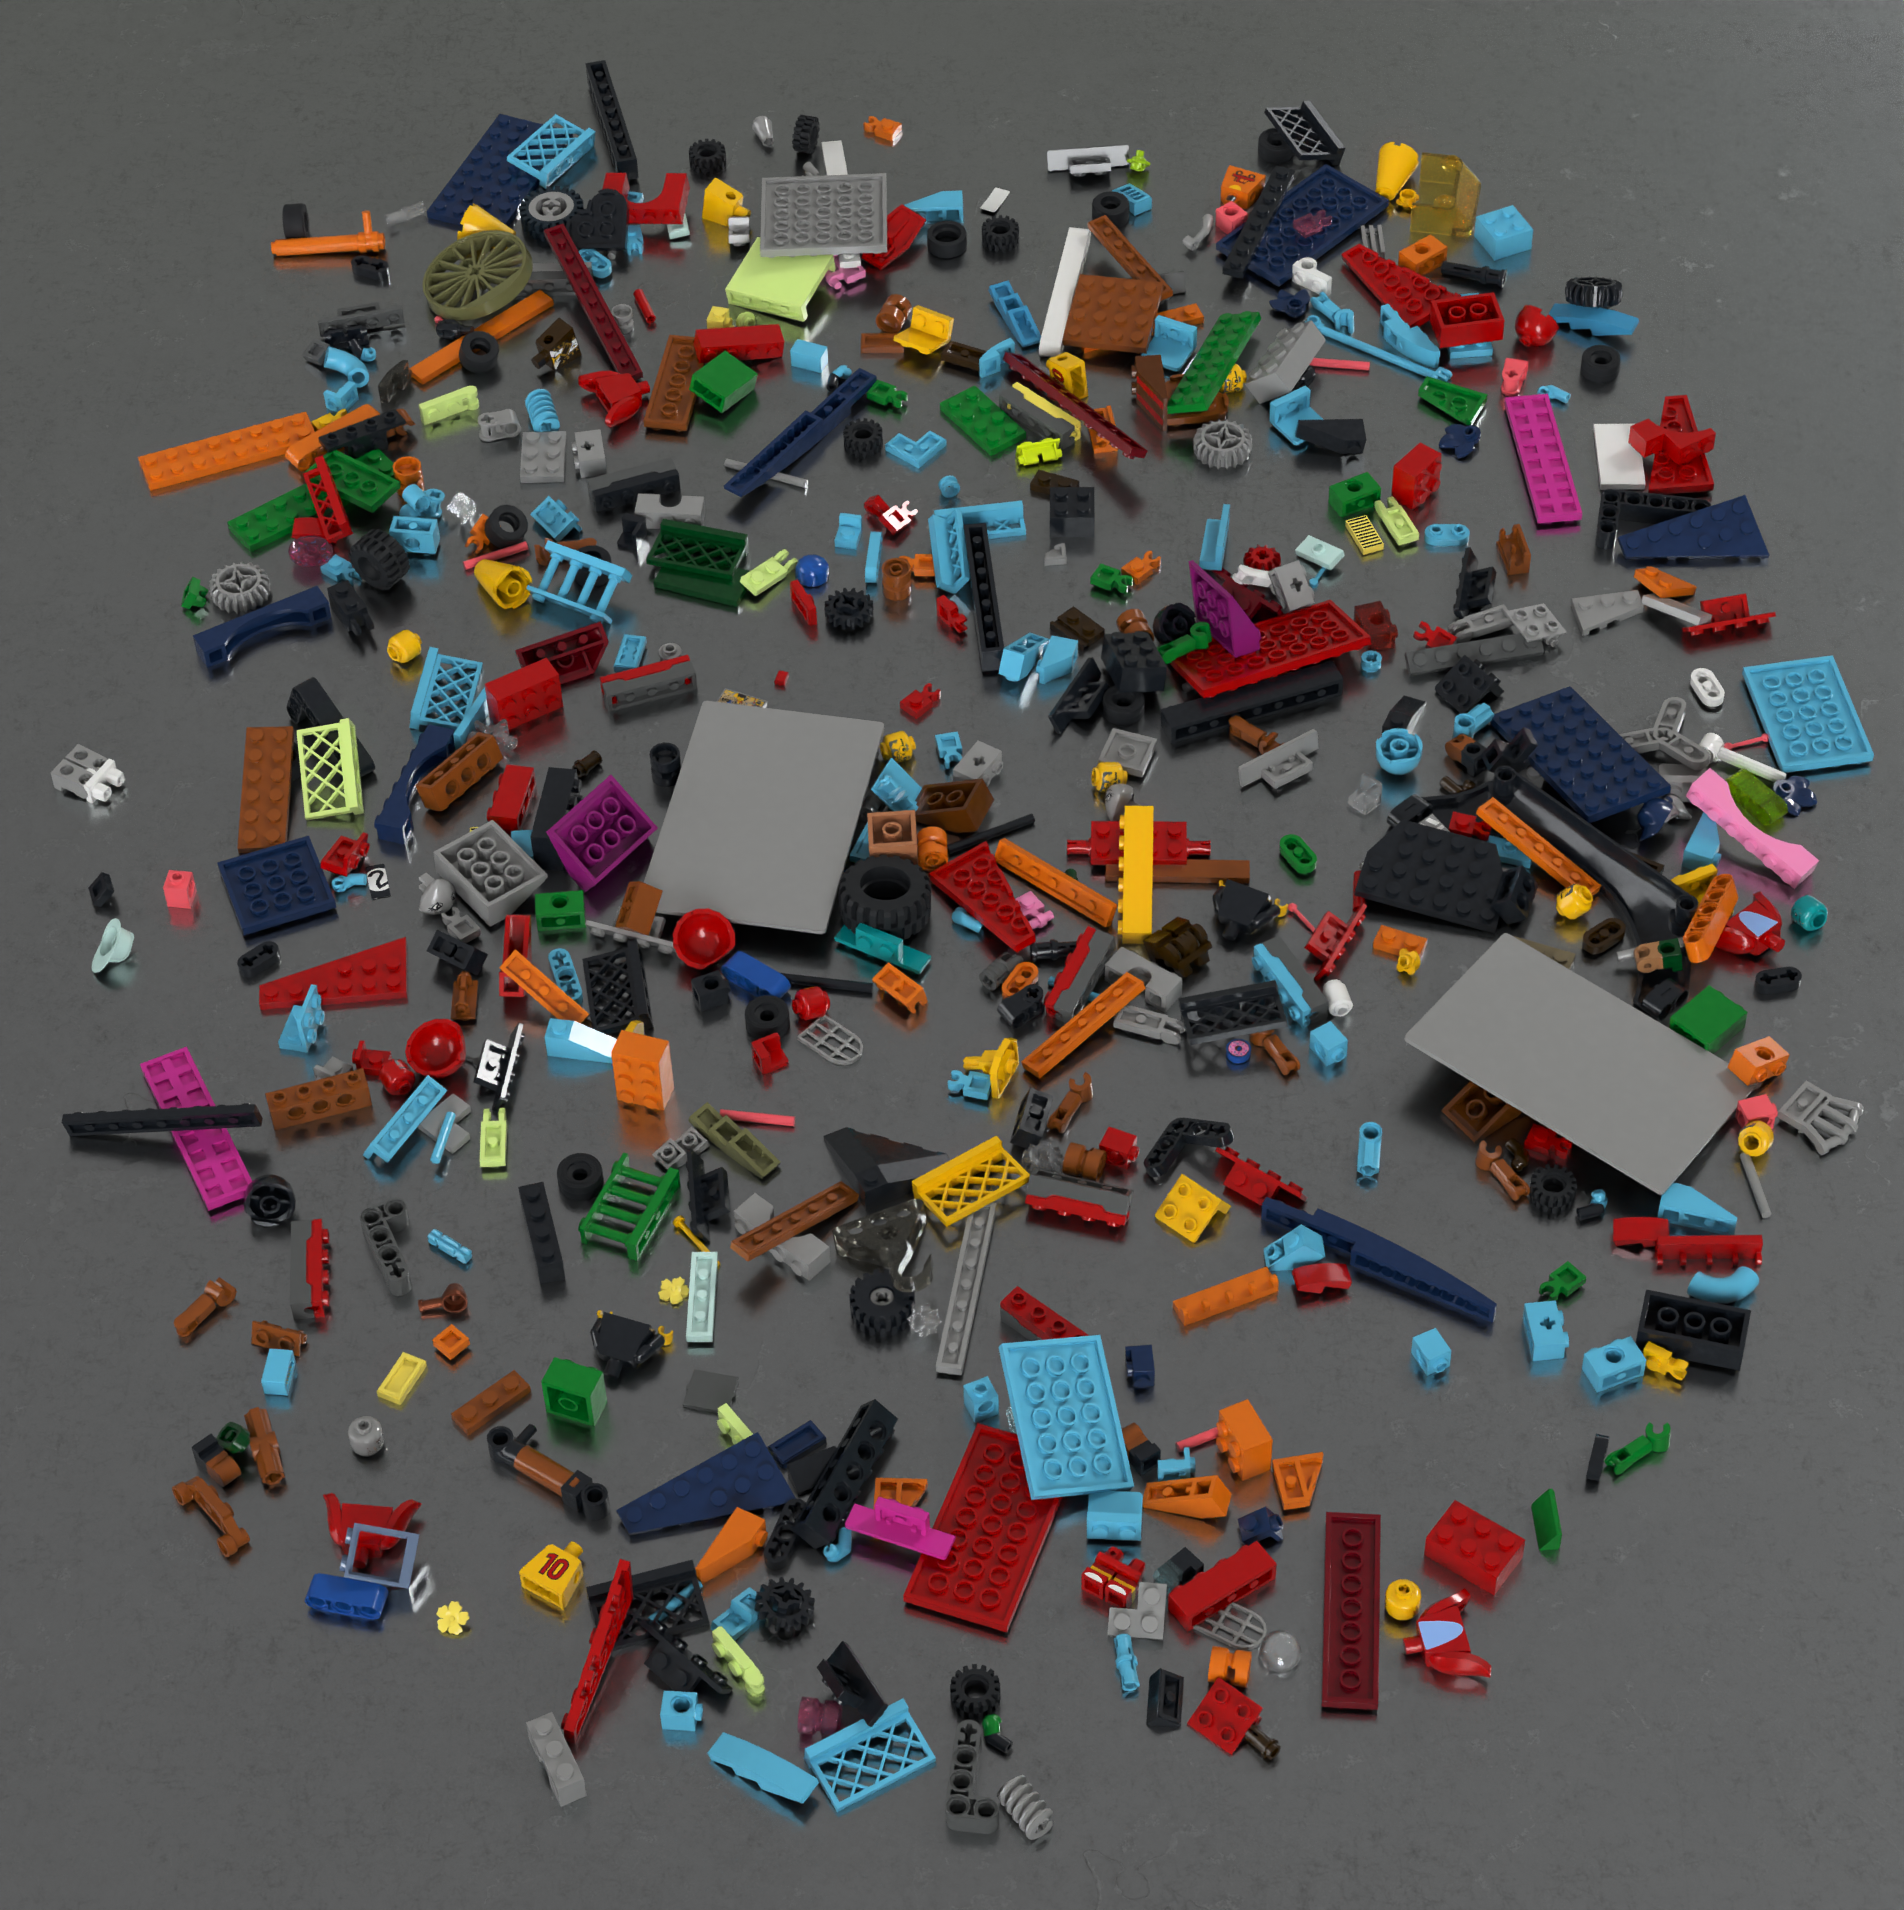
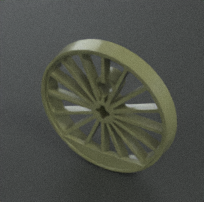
M500 230L477 232L455 241L434 258L423 278V292L431 310L442 318L456 321L481 318L501 309L519 295L530 279L533 260L524 243L516 235ZM482 249L479 260H477L476 251ZM472 254V258H464V256ZM458 260L461 261L459 265L454 264ZM522 263L520 267H512ZM494 283L498 285L493 288L490 284ZM485 289H488V290H489L487 293H485L484 295H482V291H483V290H485ZM474 291H477V299L470 302ZM464 296L463 301H462V303H461V306L458 307V308H455V305H456V304L462 299V297ZM449 299L445 305H441V303Z

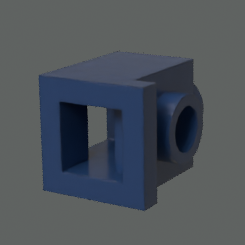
M1152 1345L1126 1346L1125 1365L1127 1377H1132L1133 1387L1145 1388L1147 1386H1155Z

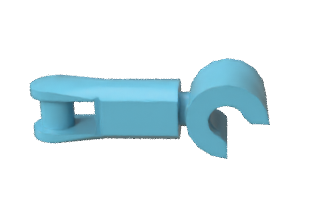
M1321 292L1318 297L1310 298L1312 306L1335 323L1336 331L1339 332L1342 326H1347L1348 332L1350 334L1354 333V312L1352 310L1340 309L1324 292Z

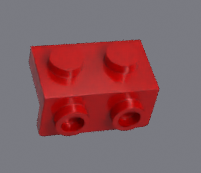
M363 832L357 841L340 836L321 860L320 868L347 877L352 869L357 868L360 859L368 854L370 844L367 843L368 834Z

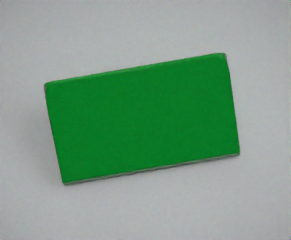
M1548 1489L1531 1506L1538 1548L1541 1551L1559 1550L1562 1538L1555 1492L1553 1489Z

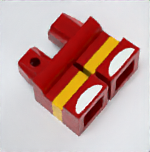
M1111 1546L1105 1554L1099 1551L1093 1565L1090 1568L1087 1567L1081 1574V1589L1101 1600L1105 1597V1602L1116 1608L1129 1609L1139 1593V1582H1142L1146 1564L1137 1558H1133L1129 1565L1122 1563L1124 1553L1120 1549Z

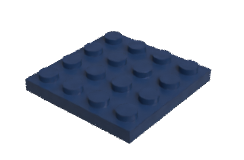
M309 836L217 862L243 935L336 908L335 899L323 869L320 868L321 864Z

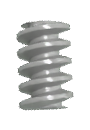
M1019 1775L1009 1780L999 1789L997 1798L1006 1807V1811L1012 1815V1819L1019 1823V1828L1025 1832L1026 1837L1029 1840H1035L1052 1828L1053 1820L1049 1819L1053 1815V1811L1050 1808L1045 1809L1046 1802L1044 1800L1038 1801L1040 1794L1037 1791L1032 1792V1784H1025L1027 1778L1024 1775Z

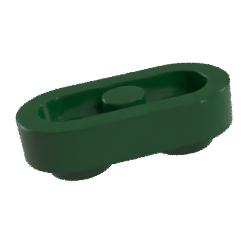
M229 1422L221 1429L216 1439L223 1449L231 1453L242 1452L250 1443V1432L239 1424Z

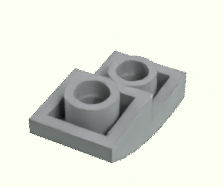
M691 1126L676 1141L670 1138L652 1156L668 1171L669 1167L677 1169L686 1164L688 1150L692 1149L699 1155L710 1144Z

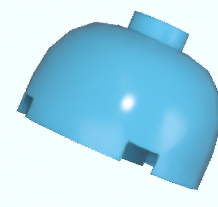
M1394 728L1383 732L1382 737L1379 740L1377 739L1376 760L1386 772L1394 775H1403L1410 773L1418 766L1422 757L1423 745L1417 734L1413 736L1408 733L1407 729Z

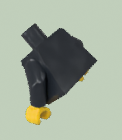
M1227 879L1225 885H1223V880H1220L1219 887L1212 896L1214 911L1218 915L1220 923L1226 925L1222 936L1231 941L1236 940L1239 931L1252 934L1255 929L1261 928L1275 917H1284L1288 909V904L1284 906L1279 905L1280 899H1275L1274 905H1272L1270 894Z
M598 1310V1319L590 1331L594 1349L601 1359L608 1361L604 1374L619 1379L623 1366L636 1369L640 1363L645 1362L663 1345H669L673 1341V1331L671 1330L670 1333L664 1334V1326H659L658 1334H655L656 1331L651 1325L614 1315L612 1311L610 1313H603L602 1310Z

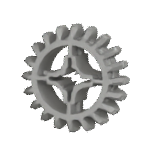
M1218 419L1217 422L1210 420L1209 424H1203L1202 428L1197 429L1193 438V450L1197 459L1201 460L1202 464H1208L1209 468L1216 466L1217 469L1220 467L1228 469L1229 466L1236 468L1237 464L1243 465L1244 460H1248L1252 451V438L1249 430L1244 428L1243 424L1237 425L1236 421L1229 422L1228 419L1226 421Z
M242 561L240 564L233 562L231 566L224 565V569H217V574H213L212 579L209 581V593L213 603L221 611L227 610L228 614L232 611H235L236 614L240 611L247 613L249 609L255 611L256 606H262L263 601L268 600L271 590L270 580L265 570L261 569L259 565H253L252 562L244 564Z

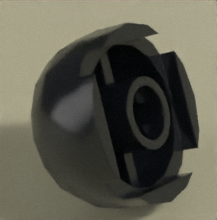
M1182 603L1170 604L1162 608L1155 616L1152 626L1156 640L1161 645H1165L1187 634L1191 636L1190 628L1196 624L1194 619L1196 615L1187 605Z
M266 1174L257 1177L248 1185L245 1191L244 1208L246 1214L256 1224L262 1226L279 1225L280 1222L278 1221L286 1218L288 1220L295 1210L296 1199L290 1183L280 1176Z

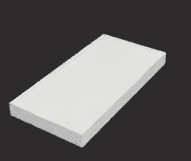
M1594 424L1593 432L1600 490H1645L1646 483L1642 455L1628 443L1630 426L1634 424Z

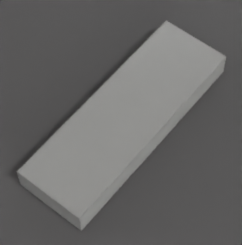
M1655 593L1643 595L1641 603L1643 605L1695 625L1711 622L1712 614L1670 598H1660Z

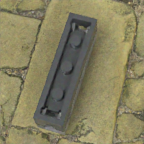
M584 262L593 278L592 263ZM533 263L530 279L518 296H530L538 290L543 291L548 296L576 294L559 263ZM518 264V265H515V266H512V267H520L521 264Z

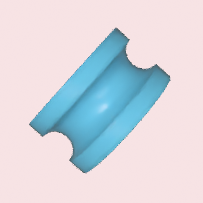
M945 476L938 483V487L944 497H954L960 491V485L954 476Z
M1373 650L1364 652L1361 656L1362 669L1367 672L1378 671L1381 668V654Z

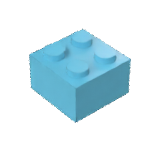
M1511 205L1476 216L1474 237L1495 261L1530 250L1532 247L1533 228L1518 210Z

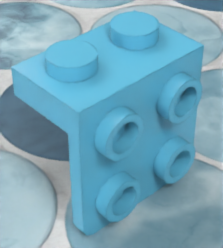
M1158 315L1155 319L1154 337L1149 343L1147 354L1142 353L1141 356L1161 355L1163 368L1176 372L1180 371L1197 347V327Z
M1306 385L1270 402L1269 422L1294 445L1305 442V440L1295 437L1298 420H1324L1310 407L1311 390Z
M1106 1491L1089 1494L1087 1539L1141 1541L1143 1495L1140 1492Z

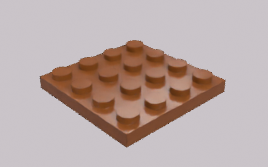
M1080 274L1063 335V345L1147 354L1164 289L1163 282Z

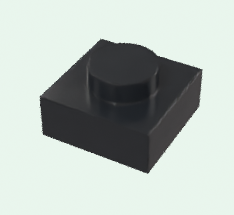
M103 872L88 887L93 905L102 907L115 892L110 875Z

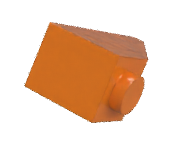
M1218 1475L1149 1482L1146 1484L1142 1507L1201 1519L1224 1517L1227 1515L1232 1494Z
M736 1507L695 1568L697 1579L702 1585L752 1556L758 1547L764 1545L768 1536L765 1519Z

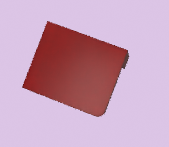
M778 1032L751 1042L752 1058L762 1075L789 1065V1060L781 1048Z

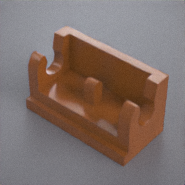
M1520 524L1513 525L1510 535H1505V529L1502 528L1499 532V540L1496 542V546L1507 576L1529 573L1531 553Z
M641 881L629 882L615 927L649 936L663 891Z

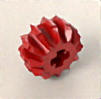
M1257 544L1256 548H1249V551L1245 553L1243 563L1245 566L1254 569L1271 571L1281 566V557L1275 548L1269 549L1267 545L1260 547Z

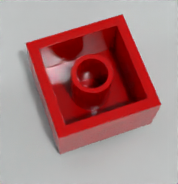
M1421 442L1393 467L1391 497L1393 496L1398 503L1411 510L1422 504L1432 492L1438 490L1441 484L1442 454Z

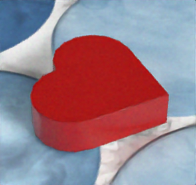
M879 494L869 497L864 503L865 510L872 515H876L878 518L890 509Z

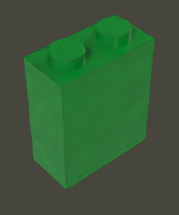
M724 351L692 374L689 390L723 413L754 390L758 374L727 351Z
M1708 985L1670 1017L1669 1028L1714 1054L1745 1028L1748 1012L1742 1006L1728 999L1722 992Z

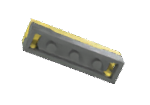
M1016 382L999 394V408L1011 419L1043 439L1060 438L1059 448L1062 451L1081 438V422L1020 383Z

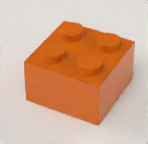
M1247 1399L1219 1410V1422L1216 1423L1218 1430L1216 1444L1220 1452H1225L1232 1472H1237L1240 1479L1244 1481L1271 1470L1273 1439L1249 1400Z

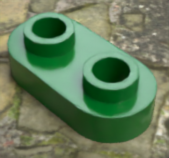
M1289 834L1281 838L1279 851L1297 872L1307 874L1316 869L1317 856L1301 837Z

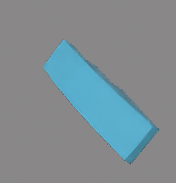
M724 1732L707 1752L712 1761L732 1767L736 1775L756 1781L760 1789L800 1803L806 1801L819 1783L817 1778L783 1758Z

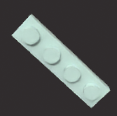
M692 1252L686 1328L687 1342H713L718 1252Z

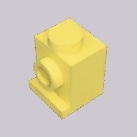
M712 306L707 317V329L734 327L732 325V318L729 315V309Z

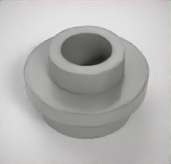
M675 643L664 644L659 649V657L662 661L682 655L681 647Z

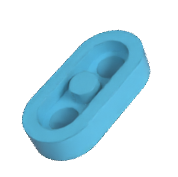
M581 249L579 251L584 262L592 263L593 276L605 278L611 274L612 266L609 259L595 249Z
M1432 524L1426 527L1424 540L1431 546H1463L1469 541L1470 531L1461 524Z

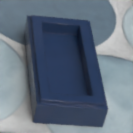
M810 1420L767 1448L773 1459L782 1469H785L789 1463L803 1458L827 1443L825 1435Z

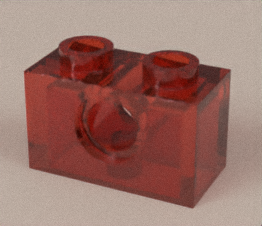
M1381 601L1355 606L1354 622L1371 636V645L1365 646L1367 651L1373 650L1378 652L1395 648V638L1398 637V630L1395 624L1392 625L1389 611L1384 609Z

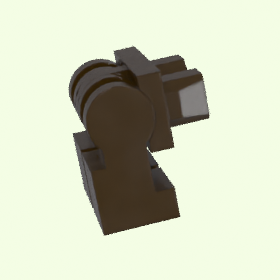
M1176 917L1164 925L1162 930H1157L1143 940L1150 961L1157 963L1164 959L1165 965L1172 967L1179 977L1186 978L1192 974L1190 966L1192 961L1198 966L1205 965L1210 961L1208 950L1212 948V944L1208 941L1206 931L1201 925H1192L1189 920Z

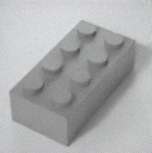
M1312 320L1305 323L1299 322L1293 328L1288 330L1284 328L1276 335V340L1268 346L1267 353L1259 359L1258 366L1250 372V377L1245 385L1259 404L1290 393L1326 341Z

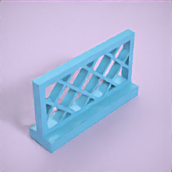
M555 114L507 156V161L539 179V185L547 189L546 186H550L594 147L596 131L591 128L585 131ZM558 123L563 128H553L552 126ZM554 134H565L566 138H555ZM568 134H577L579 137L569 138ZM551 135V139H541L540 136ZM556 144H567V147L557 148ZM530 145H539V149L528 150V147ZM542 145H553L554 149H543ZM541 155V159L531 160L530 156ZM544 155H555V158L545 159ZM526 156L527 160H519L516 157ZM543 165V168L538 171L532 166Z
M429 647L411 710L410 728L419 730L420 725L427 726L430 724L454 729L455 731L459 724L452 723L449 719L458 716L463 720L473 705L483 663L438 654L439 648ZM441 663L451 664L453 668L445 671L440 665ZM471 668L476 669V672L467 675L463 670ZM458 672L462 678L453 681L450 675ZM444 678L449 684L440 687L436 682ZM467 683L471 689L463 692L458 686ZM454 689L457 695L449 698L445 692ZM440 695L444 701L435 704L431 698ZM462 699L467 705L458 708L454 702ZM449 705L453 711L444 714L441 708ZM434 711L439 715L436 719L426 717L427 714Z
M904 1698L889 1705L872 1727L868 1726L864 1719H861L805 1748L804 1760L807 1766L812 1768L837 1812L936 1761L935 1755L908 1712L909 1707ZM906 1722L911 1730L909 1739L893 1735L895 1727ZM876 1736L888 1739L885 1751L869 1748L870 1740ZM891 1740L907 1745L904 1757L888 1753ZM910 1746L921 1748L926 1757L919 1761L907 1758ZM851 1749L863 1752L860 1764L844 1760L846 1752ZM867 1753L883 1757L879 1770L863 1765ZM890 1759L901 1762L900 1771L894 1774L882 1771L885 1760ZM826 1762L838 1764L835 1777L823 1774L819 1766ZM842 1766L858 1770L855 1782L839 1779ZM861 1771L877 1775L875 1784L869 1787L858 1784ZM836 1784L852 1788L850 1797L839 1802L834 1793Z

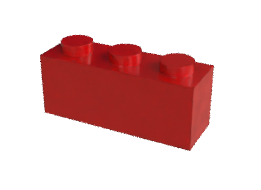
M507 764L504 773H501L499 776L498 791L495 790L493 793L492 808H488L487 821L494 820L507 834H511V831L521 830L536 786L533 767Z

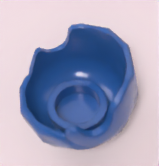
M811 554L803 556L798 560L795 567V579H798L801 585L818 587L827 582L829 564L824 557Z

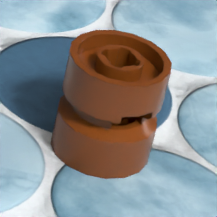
M899 294L888 296L876 317V324L879 329L885 333H898L912 311L910 301Z
M902 558L886 560L881 567L883 595L893 601L908 598L912 591L910 564Z
M1130 609L1118 617L1116 625L1119 632H1148L1152 641H1154V634L1141 610Z
M1071 1142L1064 1157L1062 1172L1073 1177H1078L1081 1174L1083 1179L1099 1182L1104 1171L1107 1153L1104 1150L1093 1147L1088 1151L1085 1145Z

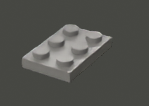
M566 431L523 432L520 483H554L565 481Z

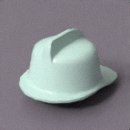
M117 918L112 919L104 930L102 941L92 961V971L95 973L100 972L108 962L119 963L124 961L131 952L134 934L122 928Z

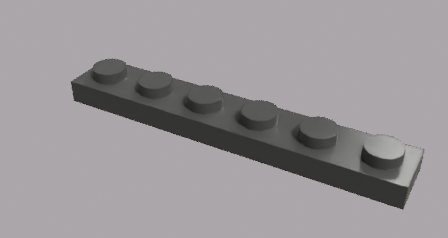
M1520 633L1409 651L1404 656L1409 676L1451 670L1464 655L1473 662L1477 659L1483 665L1543 655L1544 649L1542 640L1527 642Z

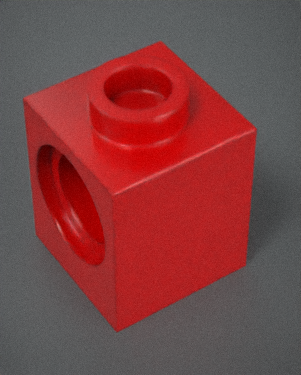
M1108 1127L1099 1144V1149L1107 1153L1106 1163L1126 1170L1131 1161H1136L1140 1150L1137 1147L1136 1135L1112 1127Z

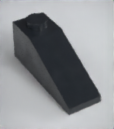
M1363 419L1298 420L1295 437L1341 454L1363 453L1366 443Z
M1403 696L1390 710L1382 726V733L1394 728L1407 729L1409 734H1412L1426 705V701Z

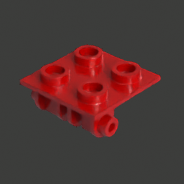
M1218 1677L1187 1724L1232 1755L1243 1740L1247 1730L1252 1725H1259L1262 1720L1259 1714L1264 1708Z

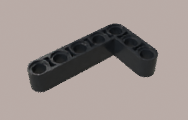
M1618 489L1604 490L1601 494L1595 543L1601 549L1613 548L1616 543L1618 520L1658 524L1710 507L1711 504L1709 501L1699 498Z
M311 677L292 688L286 708L290 718L295 723L309 718L314 727L340 723V719H344L316 678ZM338 730L330 731L324 739L333 744L339 737ZM356 736L361 778L374 771L375 764ZM334 750L333 754L339 761L341 759L340 753Z

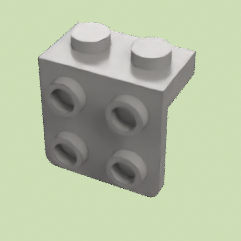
M1660 764L1658 773L1671 785V792L1660 796V798L1663 799L1671 794L1678 797L1682 802H1691L1686 797V794L1692 783L1706 772V768L1693 770L1684 764Z

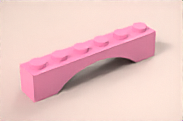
M1711 768L1692 783L1686 794L1691 803L1699 807L1712 821L1726 830L1728 835L1740 842L1747 851L1760 859L1767 868L1774 871L1785 883L1795 889L1812 874L1819 860L1802 845L1775 839L1752 825L1736 806L1728 783Z

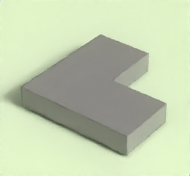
M451 1094L434 1108L418 1126L419 1130L434 1141H437L446 1113H455L456 1117L445 1149L452 1154L471 1139L470 1134L457 1125L460 1120L471 1112V1107L455 1094Z

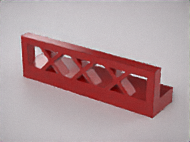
M323 455L314 458L317 468L303 473L325 538L328 544L353 534L330 468ZM318 475L321 476L322 479L319 485L311 483V478ZM321 491L327 492L328 496L325 501L317 499ZM327 508L333 509L334 513L331 518L323 516ZM333 524L340 527L341 531L330 535L329 531Z

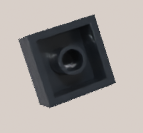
M1050 487V537H1094V487Z

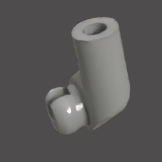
M806 162L803 165L806 176H820L818 170L811 162Z

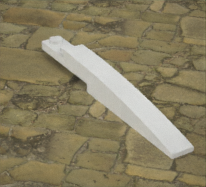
M842 141L821 142L825 174L848 175ZM860 254L838 255L840 268H857V266H861Z

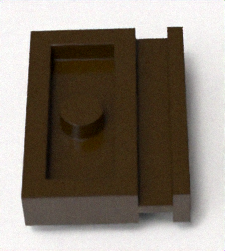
M1074 606L1058 616L1055 622H1050V629L1060 637L1078 640V650L1081 652L1084 651L1086 646L1090 647L1103 638L1105 634V629Z

